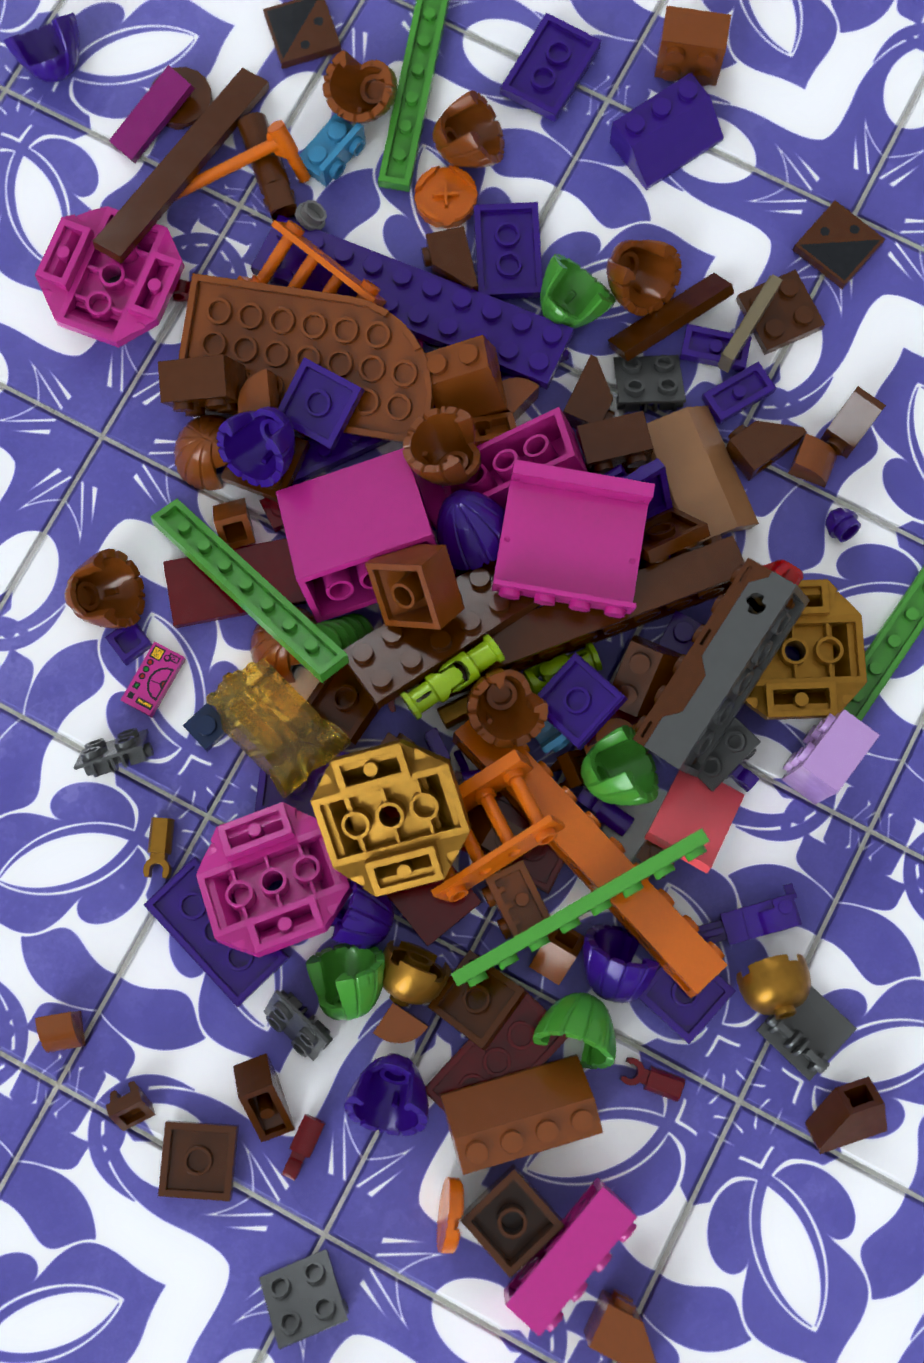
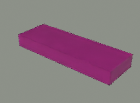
M168 65L109 139V142L136 164L195 88Z

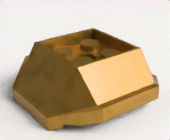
M828 579L801 581L798 587L810 601L744 702V704L765 720L826 718L830 713L835 716L846 707L867 683L862 615L837 591V588ZM791 646L799 651L800 660L793 661L789 659L785 654V647Z
M404 739L332 758L310 801L333 868L350 880L363 886L364 890L375 897L445 879L471 830V824L450 759ZM393 806L397 808L400 812V817L392 818L388 816L384 811V807Z

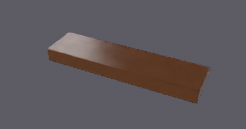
M712 273L668 301V303H665L658 311L647 314L608 339L609 346L624 360L630 361L734 294L733 286L716 273Z

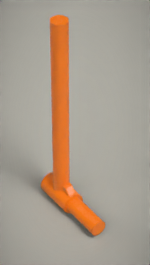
M278 120L268 127L266 141L196 175L176 200L273 152L276 156L287 159L300 183L307 182L311 175L300 158L298 147L282 120Z

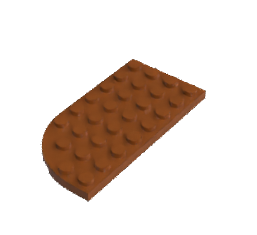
M192 273L178 359L224 354L245 366L246 380L253 374L267 369L277 375L279 403H281L305 357L365 390L343 432L344 434L403 443L404 437H407L406 432L410 431L409 427L419 416L423 417L425 412L434 408L431 372L427 369L425 352L411 330L387 309L365 299ZM237 407V412H235V413H226V414H227V415H233V416L236 415V414H238V407ZM217 409L205 410V411H208V412H215V413H217Z

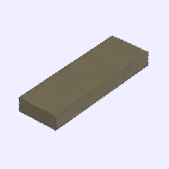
M773 274L769 276L724 349L718 362V368L727 373L730 371L776 296L782 283L781 278Z

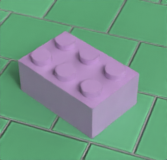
M845 709L835 716L830 713L824 720L822 719L809 730L802 740L806 743L805 747H801L797 753L794 752L784 764L783 769L787 772L781 780L815 805L840 791L880 735Z

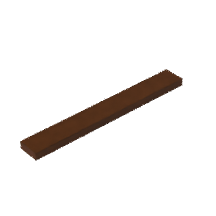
M242 67L93 240L94 248L122 264L238 127V121L243 116L249 114L269 90V81Z

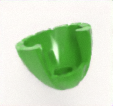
M554 254L544 275L540 293V305L544 317L554 323L564 324L575 329L605 314L615 304L616 299L601 282H597V278L593 277L586 269H581L580 265L573 260L567 259L561 254Z
M623 725L610 732L590 749L582 761L581 777L590 793L605 803L622 806L648 804L658 797L659 792L657 790H659L657 784L659 780L658 774L655 773L657 769L652 755L647 753L648 749L633 740L636 732L635 729L628 725Z
M343 943L334 945L333 949L331 947L322 949L321 952H316V956L312 955L307 960L306 967L312 986L319 998L318 1001L322 1011L334 1020L347 1021L367 1014L375 1006L383 987L384 952L382 953V950H379L376 946L370 949H359L354 944L350 946Z
M571 993L560 998L547 1010L534 1031L533 1042L537 1045H548L551 1035L562 1036L566 1034L570 1038L583 1039L585 1045L581 1058L582 1068L597 1069L598 1067L603 1069L611 1067L615 1062L616 1038L612 1018L604 1003L589 993Z

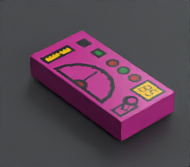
M154 641L122 696L121 701L153 717L186 659Z

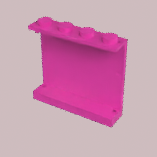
M515 459L511 472L491 590L498 591V595L506 599L518 600L520 596L534 598V603L545 606H554L555 602L569 604V609L579 612H589L590 608L604 610V615L614 618L625 617V614L631 615L636 609V603H633L648 505L653 498L655 484Z

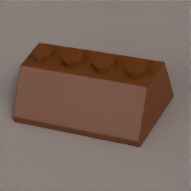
M577 1054L440 1094L457 1162L463 1175L603 1133L596 1102Z

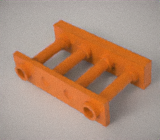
M274 220L271 224L283 236L258 275H253L252 278L244 276L237 278V280L268 284L292 245L295 244L308 255L287 287L302 289L319 263L333 274L321 292L336 294L344 282L358 293L357 298L365 299L382 307L386 303V300L378 295L380 289L367 279H363L361 282L303 236L305 230L291 220H288L287 223Z
M513 749L458 785L466 812L478 805H482L502 845L485 855L471 829L463 845L473 864L457 874L451 866L445 879H443L444 882L431 890L434 897L446 902L461 900L468 894L470 888L534 847L552 842L557 837V833L566 828L563 821L551 814L546 817L543 816L524 781L525 774L534 768L529 758L518 750ZM507 786H511L532 824V826L515 837L495 800L496 793Z

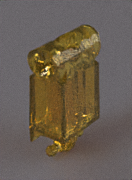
M264 658L257 663H248L243 670L226 673L222 677L223 681L218 684V689L209 693L206 697V702L217 709L223 731L267 775L270 774L276 789L284 799L303 785L313 770L328 764L332 758L337 757L351 744L350 738L341 728L328 720L321 719L319 713Z

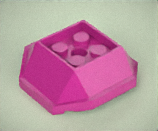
M106 206L87 211L78 216L73 214L61 217L35 273V277L58 326L119 348L159 325L185 268L168 228L155 224L121 264L96 250L93 244V240L119 210ZM120 276L117 282L108 283L111 278Z
M284 802L217 826L210 840L212 843L205 853L196 874L215 940L220 944L258 958L327 932L352 893L349 879L332 866L317 819L298 811ZM283 881L280 888L268 891L269 886L273 882Z

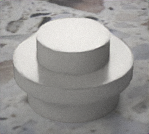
M307 200L299 204L295 210L296 219L305 229L309 231L318 229L321 231L325 226L327 214L318 202Z

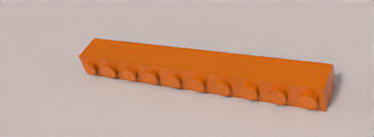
M469 719L454 731L452 742L478 770H483L513 749L518 750L529 758L534 769L525 774L524 781L544 817L551 814L563 821L566 827L558 832L557 837L548 845L591 892L639 865L637 862L633 864L624 855L626 851L616 838H608L600 829L601 823L591 812L587 811L585 813L576 804L578 800L568 787H560L552 778L554 774L543 761L537 762L529 754L530 748L527 744L519 747L514 745L512 748L496 747L494 743L491 745L476 733ZM507 786L499 791L526 822L532 826L512 787ZM650 877L641 881L644 888L633 895L625 898L620 893L610 899L613 906L608 908V910L690 998L696 996L728 965L723 960L725 956L721 949L711 941L707 943L697 933L699 931L697 924L687 915L682 917L673 907L675 903L671 896L661 888L657 890L649 882L648 879Z

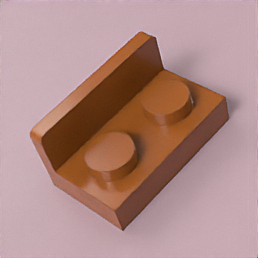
M523 860L484 879L486 887L482 888L481 891L489 907L491 908L496 905L502 917L497 920V924L505 940L517 936L550 916Z

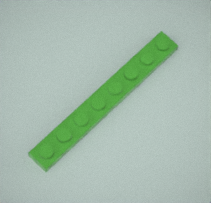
M416 0L378 176V187L410 192L450 0Z
M175 499L150 516L153 525L321 683L349 663L347 653L179 499Z
M702 828L454 971L451 973V976L456 985L460 986L467 982L469 987L472 988L489 978L486 971L497 964L503 970L520 960L516 953L527 947L530 948L531 952L538 950L551 942L548 938L549 934L558 929L561 930L562 934H565L581 925L580 916L589 911L592 912L593 916H596L612 907L610 899L622 893L627 898L643 889L644 886L641 881L654 875L656 880H659L676 870L672 863L685 856L688 862L707 852L704 845L710 842L709 838Z

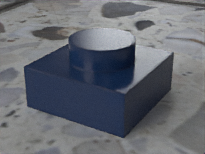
M208 702L182 725L207 752L233 729Z

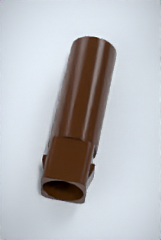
M249 113L238 121L237 126L246 150L267 140L266 135L270 125L264 113ZM273 152L251 163L259 189L265 198L263 199L265 208L270 213L272 221L276 220L278 215L289 219L295 217V210L297 208L294 190L290 189V182L281 157L276 156Z

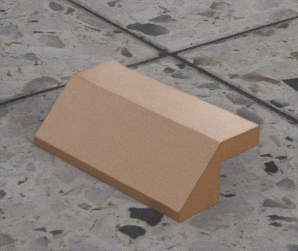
M708 406L685 407L647 423L654 448L651 459L653 461L658 458L665 465L673 507L708 524L710 536L699 541L697 546H702V543L717 535L723 537L730 532L749 530L759 524Z

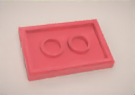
M678 770L644 839L665 850L702 828L710 842L704 845L707 852L690 862L687 861L685 856L681 859L707 874L717 857L745 795L723 782L714 791H711L698 777Z

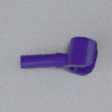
M460 750L453 753L460 767L463 782L481 771V769L469 770V766Z

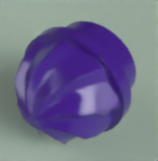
M841 507L832 510L828 514L825 523L830 537L837 538L840 542L851 539L861 527V523L857 520L858 515L854 511Z

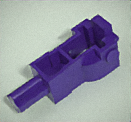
M793 884L783 885L785 892L783 896L721 913L720 920L698 926L699 931L697 933L707 943L711 941L715 944L728 940L729 945L802 925L794 900L797 898Z

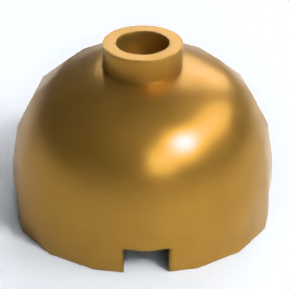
M391 940L383 951L385 955L383 988L390 994L389 998L391 1001L403 1007H408L409 1004L421 1005L433 1001L443 990L452 972L446 962L443 968L435 963L437 955L406 941H401L399 947L394 946V940Z
M782 954L748 965L750 973L743 977L740 971L736 976L744 1001L754 1011L763 1015H774L775 1019L778 1020L795 1015V1008L801 1006L810 993L811 977L805 957L801 954H796L798 961H789L788 955Z

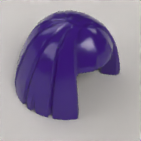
M74 12L51 20V23L39 27V30L34 29L24 34L11 36L5 39L4 42L17 61L32 75L45 82L62 81L72 74L79 59V29Z
M268 406L261 407L257 411L239 413L229 417L218 428L219 431L216 437L218 442L216 444L220 447L218 449L223 462L228 463L227 467L237 477H242L243 481L248 480V483L254 486L269 487L277 483L288 470L294 455L295 434L291 420L281 410Z
M467 489L456 490L449 497L445 498L437 518L438 545H446L453 568L460 571H468L469 567L472 570L482 567L483 563L489 564L490 560L495 561L497 559L505 509L493 499L482 493Z
M349 879L352 893L331 925L335 927L332 940L354 944L359 949H370L377 946L388 936L394 922V909L386 894L375 897L364 890L363 886Z
M610 925L592 926L586 932L583 947V962L588 984L599 997L615 1003H628L639 998L649 987L659 967L658 962L647 958L643 959L641 964L631 963L639 942L627 929L622 930V927L614 925L612 927Z
M390 1053L375 1059L369 1064L352 1085L345 1100L344 1109L348 1113V1117L355 1123L360 1122V1126L372 1131L379 1130L380 1133L386 1131L388 1135L396 1136L402 1133L403 1136L417 1134L418 1131H423L428 1123V1096L422 1076L416 1065L409 1058L400 1054Z

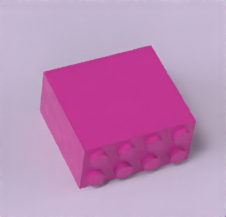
M404 448L276 491L296 581L317 623L378 603L365 565L368 560L416 544L438 545L416 476L403 456L402 450Z

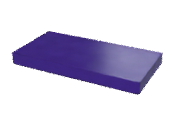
M194 856L143 905L235 1006L239 1007L290 957L283 949L258 958L220 944L215 940L196 877L201 861Z

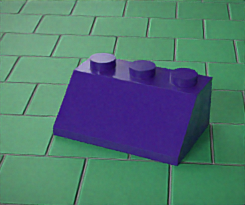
M690 72L612 123L609 143L645 190H648L722 142L724 136L710 95Z

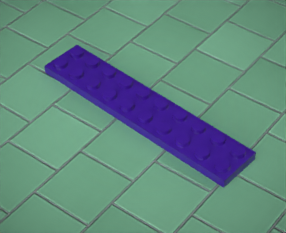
M278 215L277 221L287 223L288 220H291L305 230L303 236L361 282L363 279H367L380 289L378 295L386 300L383 308L400 319L412 333H415L417 339L443 348L484 335L496 348L501 372L516 378L529 379L540 387L548 389L573 337L574 328L554 323L536 313L318 229L309 231L299 222ZM274 227L271 228L251 265L254 275H258L283 236ZM293 244L270 281L287 287L308 254ZM318 263L302 289L321 292L333 274ZM343 282L336 294L356 297L358 293Z

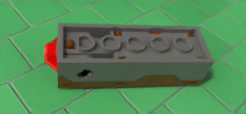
M748 557L744 565H738L730 579L732 584L726 593L719 595L711 608L712 615L705 625H700L692 637L693 645L688 653L681 655L673 667L674 675L668 684L662 685L655 694V704L648 715L644 714L635 726L636 734L633 740L675 768L697 777L810 600L798 587L804 578L803 571L783 559L761 565Z

